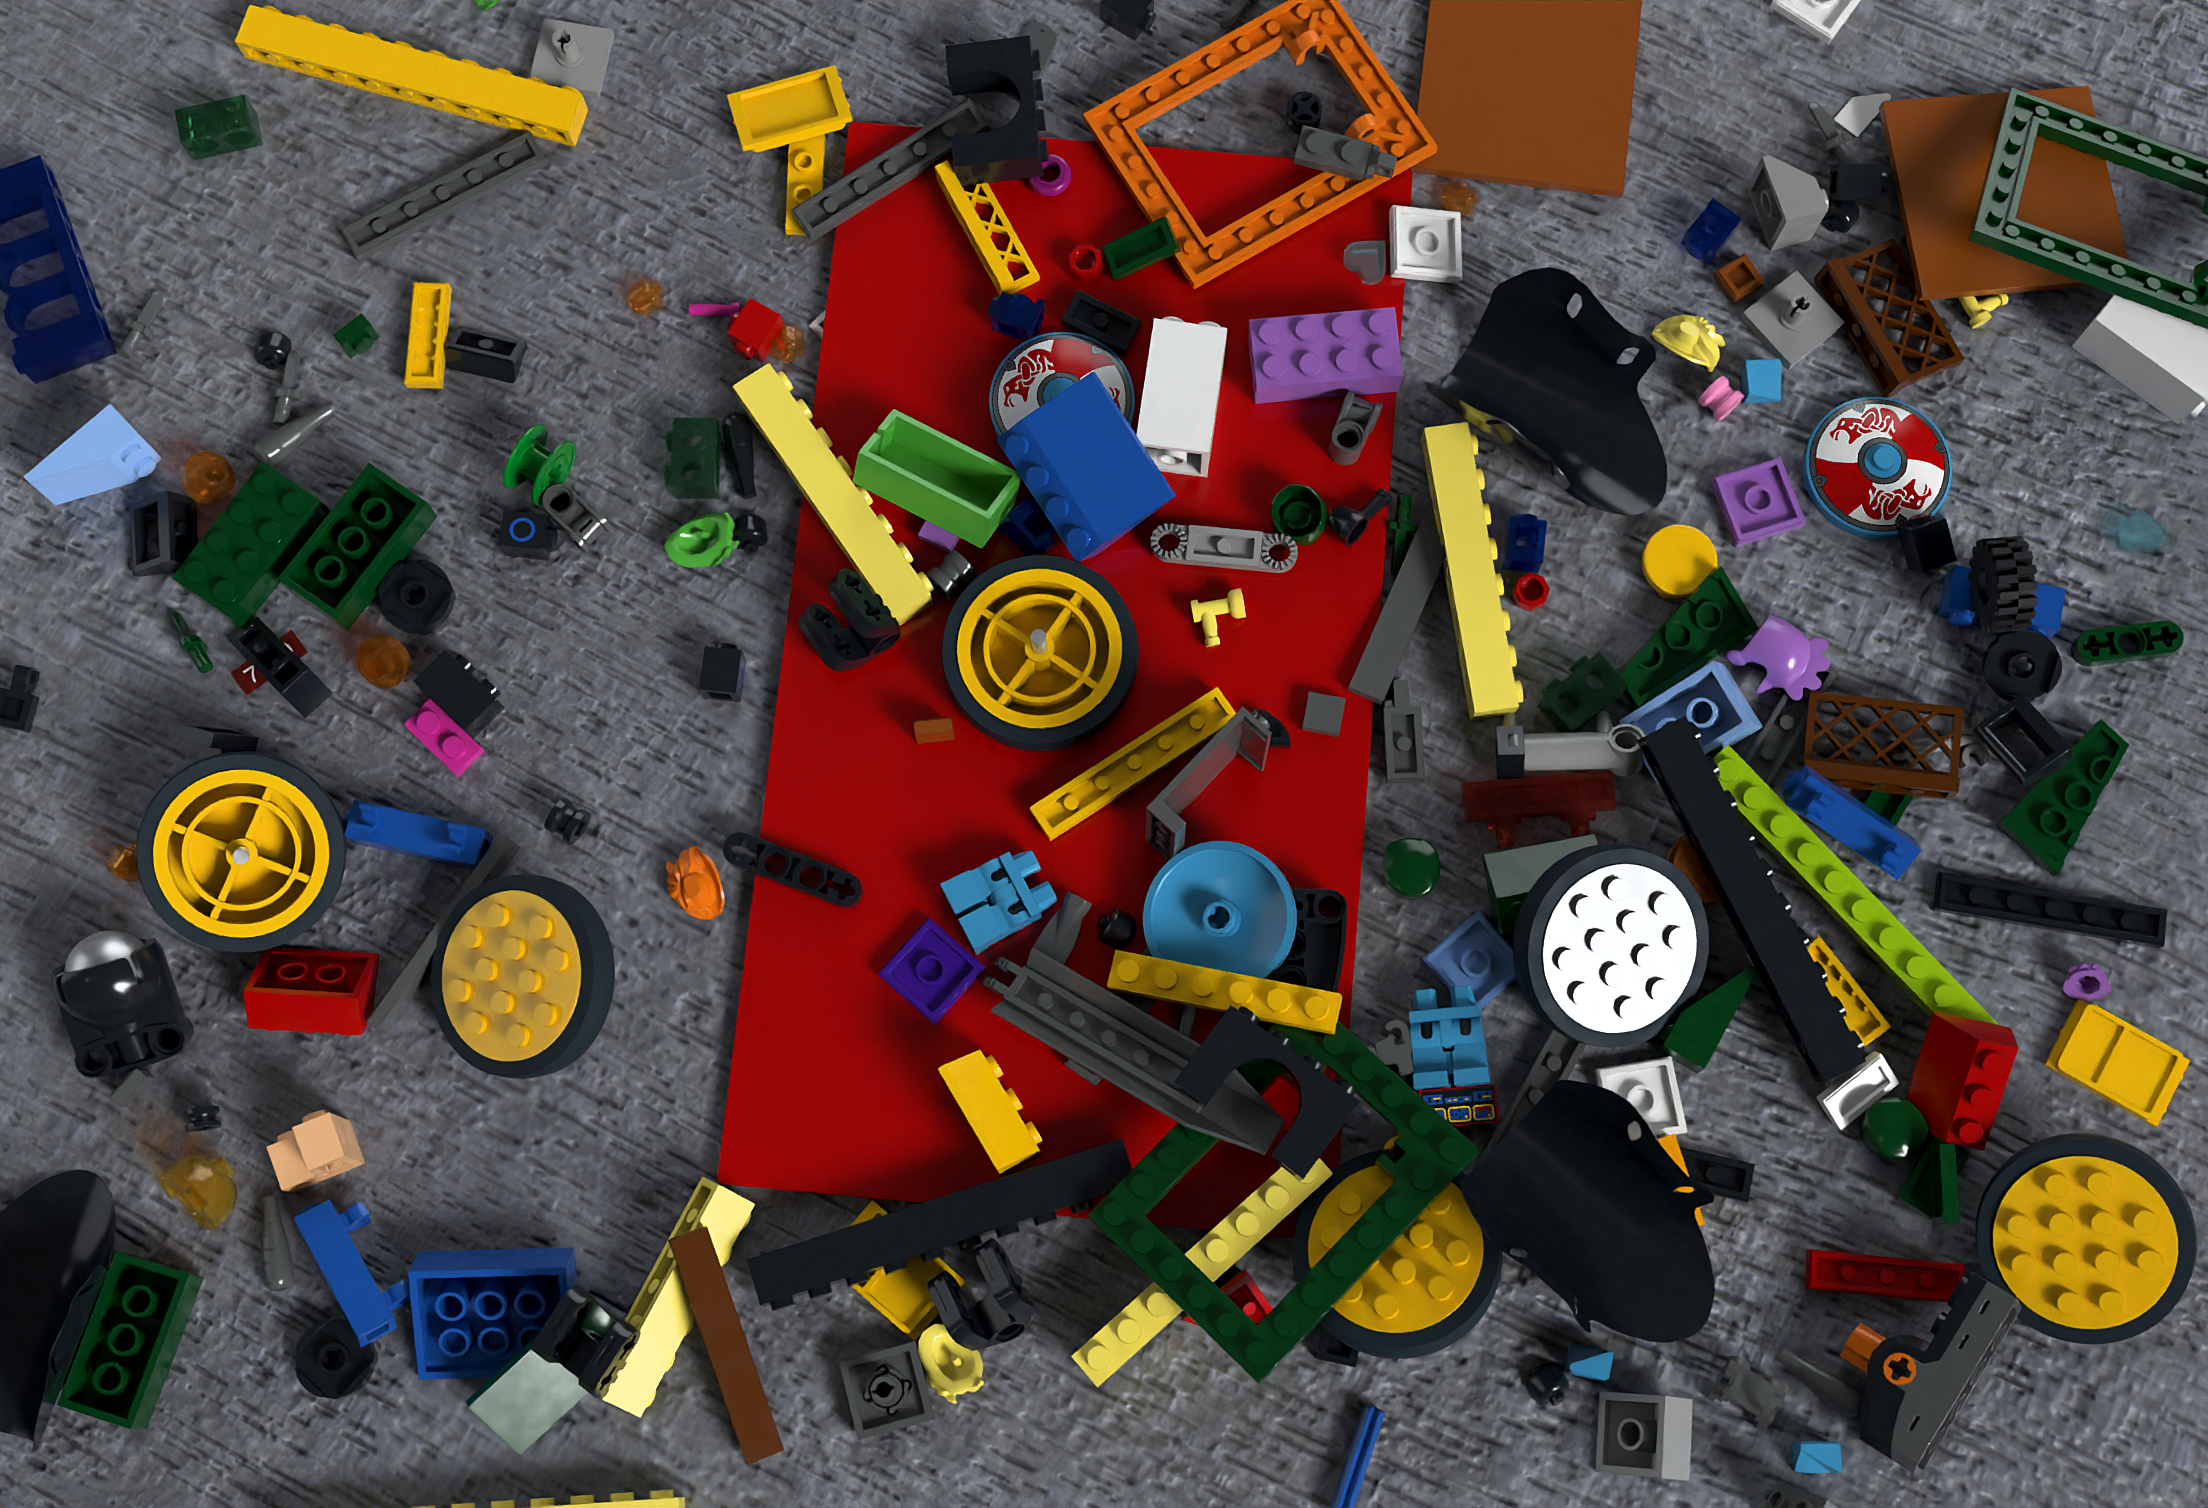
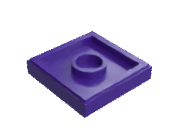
M928 918L877 974L935 1026L986 968L932 919Z

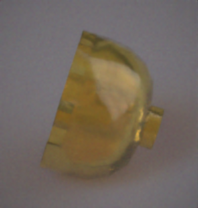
M191 1154L171 1164L158 1178V1182L171 1200L176 1197L189 1210L185 1214L208 1231H211L213 1228L216 1229L228 1218L238 1198L236 1183L231 1178L235 1171L221 1157L214 1161L205 1155Z

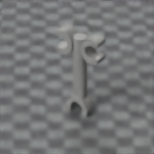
M1975 713L1971 717L1972 728L1965 727L1962 722L1960 749L1963 750L1959 756V766L1961 769H1966L1970 766V753L1978 756L1980 767H1985L1990 763L1989 751L1973 732V729L1984 721L1981 713ZM1892 734L1886 739V744L1893 743L1897 738ZM1909 737L1906 738L1919 754L1924 753L1936 744L1931 738L1910 740ZM1950 738L1947 742H1945V744H1946L1950 749H1951V738ZM1900 743L1902 754H1894L1889 758L1897 763L1904 762L1911 755ZM1937 748L1933 752H1939L1942 750L1940 748Z

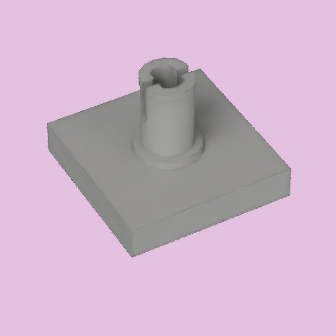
M544 18L529 77L539 78L548 85L559 88L561 86H570L578 90L583 96L599 99L614 40L613 30Z
M1797 270L1745 310L1740 317L1777 359H1781V363L1788 370L1841 329L1845 323Z

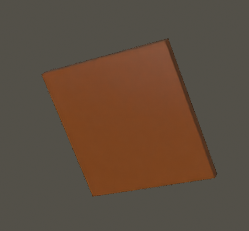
M1430 0L1416 115L1438 148L1437 153L1410 167L1412 172L1622 197L1642 0Z
M2089 86L2023 91L2096 118ZM2008 92L1882 101L1879 106L1919 301L2092 287L1968 240L2005 97ZM2037 134L2016 219L2129 260L2106 160L2081 152L2076 148L2057 141L2048 140Z

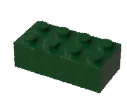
M262 461L172 576V579L186 592L243 629L278 586L280 581L277 578L330 513V510L320 499Z
M368 463L277 579L292 594L348 632L379 592V586L385 574L395 565L402 563L437 518V515L425 500Z
M116 1251L57 1406L128 1429H147L204 1277L131 1253Z

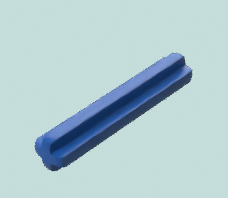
M1370 1405L1363 1408L1330 1508H1354L1384 1418V1412L1381 1409Z

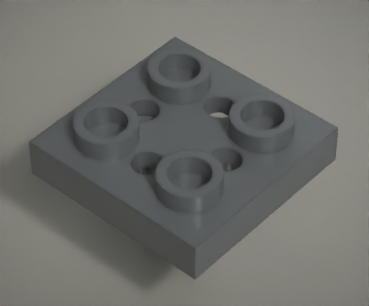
M916 1341L839 1362L858 1440L935 1419ZM882 1365H885L888 1368V1374L879 1376L880 1374L885 1372V1368H880L879 1371H877L878 1368ZM906 1379L910 1380L912 1383V1388L909 1391L908 1382L904 1383V1390L901 1384ZM870 1390H871V1396H872L873 1400L870 1401V1402H867V1401L864 1400L863 1394H864V1392L866 1391V1393H865V1398H866V1399H869V1398H870ZM896 1405L889 1409V1413H894L895 1410L898 1409L897 1414L894 1416H890L887 1413L888 1406Z

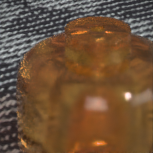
M1466 181L1445 185L1443 191H1441L1443 210L1460 212L1461 217L1470 216L1474 210L1473 204H1478L1477 191L1471 190L1470 184Z
M642 278L627 289L626 299L637 314L648 316L663 307L664 299L661 295L665 290L658 281L653 283L648 278Z
M782 325L771 342L770 355L774 359H781L784 363L794 362L795 357H800L805 353L803 332L793 325Z
M129 843L127 847L121 844L116 845L105 862V867L108 869L107 872L129 883L131 881L137 882L139 875L136 863V845Z

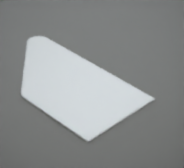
M1883 93L1853 97L1834 120L1858 137L1880 112L1879 106L1882 101H1889L1891 95Z

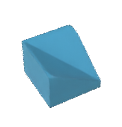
M1781 359L1745 360L1740 369L1742 394L1744 395L1743 404L1780 402Z
M1570 1343L1564 1371L1596 1381H1606L1609 1379L1614 1351H1604Z
M1794 1441V1443H1791L1794 1472L1842 1473L1841 1443H1838V1441Z

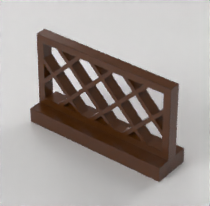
M1893 239L1842 260L1840 257L1827 261L1814 277L1830 307L1845 322L1842 326L1883 397H1891L1902 388L1956 366L1965 359L1931 301L1918 300L1913 271ZM1887 252L1894 264L1892 271L1875 265L1877 255ZM1853 266L1866 271L1863 283L1853 280L1846 268ZM1872 274L1889 280L1887 292L1869 286ZM1896 283L1909 289L1912 294L1910 301L1893 295ZM1866 295L1884 301L1881 313L1870 309L1865 301ZM1890 304L1907 310L1904 322L1887 316ZM1914 313L1927 319L1930 324L1928 331L1911 325ZM1884 325L1902 331L1899 344L1888 340L1883 331ZM1908 334L1925 340L1922 352L1905 346ZM1932 343L1943 347L1949 358L1940 360L1930 356L1929 352ZM1902 356L1919 361L1918 371L1909 375L1901 361Z
M1810 691L1808 695L1801 768L1804 764L1808 765L1840 788L1864 791L1873 790L1881 791L1882 793L1952 801L1959 792L1960 777H1958L1963 708ZM1817 702L1832 703L1841 715L1825 726L1816 715ZM1843 705H1850L1852 707L1846 710ZM1859 707H1868L1877 715L1879 720L1864 730L1850 714ZM1881 709H1886L1890 711L1884 714ZM1898 711L1908 712L1917 722L1915 726L1904 734L1889 720ZM1919 713L1929 715L1923 719ZM1936 715L1953 717L1952 731L1942 739L1927 723ZM1843 719H1846L1859 734L1845 746L1830 731ZM1882 723L1897 738L1883 750L1868 735ZM1814 725H1816L1820 729V731L1815 735ZM1922 727L1936 744L1920 755L1906 738ZM1823 735L1838 750L1829 758L1812 757L1813 742ZM1950 738L1951 749L1945 744ZM1861 739L1876 754L1866 763L1857 762L1847 751ZM1900 743L1915 759L1905 767L1895 766L1885 755ZM1937 748H1940L1950 759L1949 772L1933 770L1924 758ZM1842 755L1846 760H1839L1836 758ZM1880 759L1885 765L1874 763ZM1919 764L1923 769H1918V768H1913V767H1914L1915 765Z

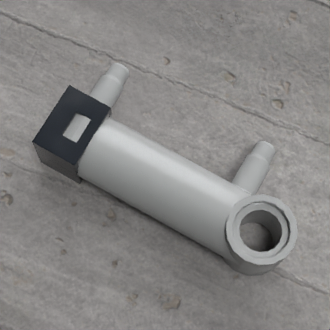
M1600 711L1597 714V732L1523 733V726H1517L1513 713L1505 714L1502 726H1496L1495 757L1497 779H1523L1524 771L1609 769L1618 776L1627 777L1637 774L1643 768L1644 755L1636 740L1644 737V732L1632 724H1620L1612 728L1609 713L1606 711Z

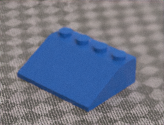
M1095 372L1089 373L1031 412L996 439L1078 563L1100 554L1176 496Z
M574 1247L419 1251L408 1270L418 1380L493 1377L540 1333L563 1296L572 1287L577 1286Z

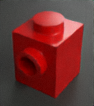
M749 298L740 313L736 312L730 319L727 326V334L732 350L737 355L746 360L754 358L763 363L785 327L781 314Z

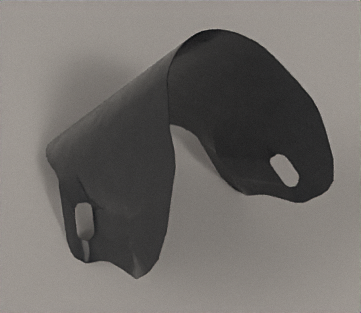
M1551 267L1532 269L1498 284L1492 292L1489 304L1464 354L1438 389L1426 386L1427 391L1542 476L1588 506L1609 513L1633 516L1656 508L1666 493L1667 462L1664 451L1637 389L1638 382L1656 360L1654 345L1645 337L1625 329L1610 315L1584 283L1565 270ZM1576 293L1581 297L1582 307L1577 315L1572 318L1567 311V306ZM1633 347L1639 349L1631 363H1617L1625 349Z
M1572 1080L1555 1081L1553 1086L1542 1096L1533 1109L1473 1171L1460 1181V1188L1465 1201L1489 1240L1499 1250L1526 1266L1569 1305L1576 1321L1586 1332L1591 1333L1590 1321L1593 1320L1614 1331L1649 1342L1669 1343L1695 1335L1708 1321L1715 1294L1714 1273L1703 1234L1695 1217V1210L1698 1207L1713 1203L1714 1195L1703 1183L1695 1181L1682 1171L1662 1147L1637 1109L1615 1092L1591 1083ZM1636 1121L1641 1129V1137L1632 1141L1629 1137L1628 1126ZM1679 1187L1697 1188L1689 1193L1676 1190ZM1512 1248L1520 1249L1526 1255V1258L1512 1255L1510 1250Z
M74 1170L46 1178L27 1190L0 1212V1432L33 1441V1452L38 1449L105 1277L115 1243L116 1216L112 1194L106 1184L96 1174L89 1171Z

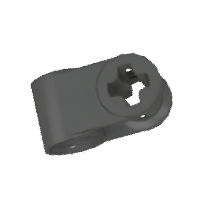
M1348 391L1333 429L1328 449L1329 455L1334 462L1340 465H1350L1358 460L1369 434L1372 433L1377 423L1383 403L1377 402L1373 404L1356 397L1355 392ZM1349 439L1355 446L1350 448L1343 447L1338 441Z
M555 484L544 492L542 502L549 517L584 553L587 554L590 551L589 545L604 531L609 532L612 529L611 524L594 507L581 499L570 487L563 484ZM558 500H570V505L565 510H553L554 504Z

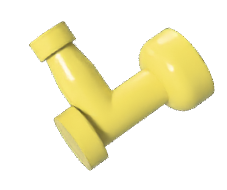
M1994 294L1980 301H1977L1975 296L1957 297L1971 319L1968 323L1972 329L1989 321L1992 318L1989 313L1990 311L2008 303L2007 294Z
M1241 588L1231 590L1225 599L1198 603V600L1190 601L1194 623L1202 622V628L1206 637V647L1220 645V639L1217 637L1215 615L1230 613L1235 619L1246 618Z

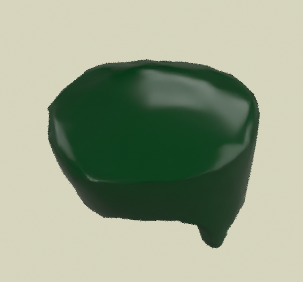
M1299 483L1288 484L1281 488L1274 496L1270 508L1271 523L1275 532L1280 535L1285 534V536L1291 537L1295 544L1304 546L1313 544L1321 536L1330 516L1325 500L1313 488Z
M1403 838L1391 842L1386 847L1383 857L1382 871L1385 887L1397 897L1406 900H1415L1428 895L1434 889L1441 871L1440 857L1435 847L1421 838Z
M1899 1097L1884 1098L1871 1105L1862 1115L1858 1125L1860 1137L1866 1147L1876 1155L1889 1159H1906L1921 1148L1928 1136L1929 1130L1920 1111L1911 1102Z

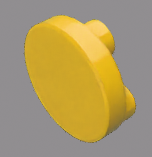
M1680 524L1664 527L1653 534L1641 556L1642 570L1646 580L1657 591L1659 596L1665 599L1687 598L1717 566L1716 550L1710 539L1700 530Z

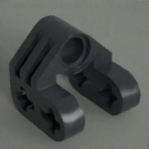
M849 569L839 571L828 585L830 595L850 622L848 628L843 629L834 614L827 607L818 603L809 605L798 619L801 631L826 666L837 672L859 668L893 646L901 636L899 622L895 617L892 618L891 611L887 605H883L881 596L879 594L874 595L865 581L857 573Z
M990 1238L974 1250L976 1260L992 1292L977 1302L975 1307L969 1306L959 1283L948 1271H942L927 1282L929 1293L947 1332L957 1344L971 1351L1005 1343L1019 1337L1027 1328L1035 1310L1033 1302L1028 1299L1029 1293L1027 1289L1022 1287L1023 1281L1020 1275L1016 1274L1003 1247L993 1238Z
M577 1285L572 1287L560 1300L536 1337L532 1351L548 1363H560L565 1369L579 1378L578 1385L594 1397H606L609 1392L608 1387L611 1383H615L619 1370H623L626 1366V1360L636 1346L641 1331L624 1319L618 1321L605 1338L581 1326L593 1307L594 1297Z

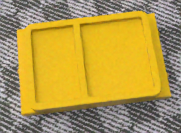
M832 65L728 94L727 98L734 118L733 124L737 128L743 152L751 150L754 153L823 135L843 129L846 123L853 121L849 109L850 104L846 100L841 85L842 80L838 75L836 66Z
M2078 999L2063 1028L2059 1031V1036L2044 1066L2147 1124L2157 1127L2191 1060L2183 1057L2182 1053L2099 1006Z
M872 1200L850 1226L887 1215L888 1213ZM918 1257L906 1261L908 1268L885 1275L884 1269L868 1273L869 1281L851 1287L913 1341H916L923 1331L930 1327L932 1321L939 1314L929 1293L927 1282L944 1270L948 1271L956 1279L960 1287L966 1282L940 1258L923 1263L922 1258Z

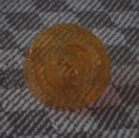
M198 451L190 455L180 467L179 479L181 486L187 495L196 502L205 505H216L228 498L235 489L236 478L234 471L229 463L218 454L210 451Z
M385 634L373 635L358 647L356 653L357 666L361 675L372 685L378 688L390 689L398 686L409 676L411 670L410 656L399 640Z

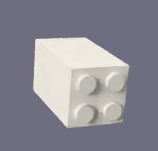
M2113 294L2072 345V348L2178 425L2188 415L2195 418L2208 405V329L2196 326L2185 320L2161 313L2150 307Z
M1172 316L1164 317L1163 319L1154 318L1137 437L1160 471L1200 477L1208 476L1227 337V328L1220 327L1217 323L1203 321L1199 324L1186 323L1182 319Z

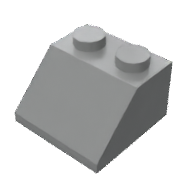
M1770 155L1761 158L1747 186V191L1770 251L1811 240L1828 211L1829 201L1824 189L1819 188L1816 177Z
M1599 1391L1595 1472L1689 1481L1693 1399Z

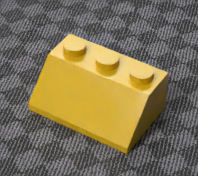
M978 1050L938 1068L944 1082L1000 1177L1041 1154L1037 1144L1043 1140L1032 1121L1024 1124L1017 1111L1022 1109L1023 1106L1012 1088L1006 1091L1003 1089L997 1078L1004 1074L992 1055L985 1058L981 1050Z

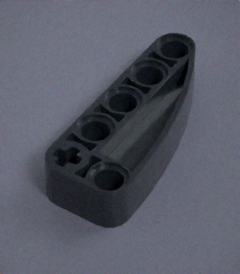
M1291 888L1296 909H1300V911L1297 910V925L1294 939L1300 944L1301 951L1296 955H1287L1284 962L1272 975V980L1280 982L1285 976H1294L1299 980L1301 986L1337 993L1346 941V899L1337 890ZM1325 901L1333 902L1338 907L1339 914L1333 918L1324 917L1319 912V904Z

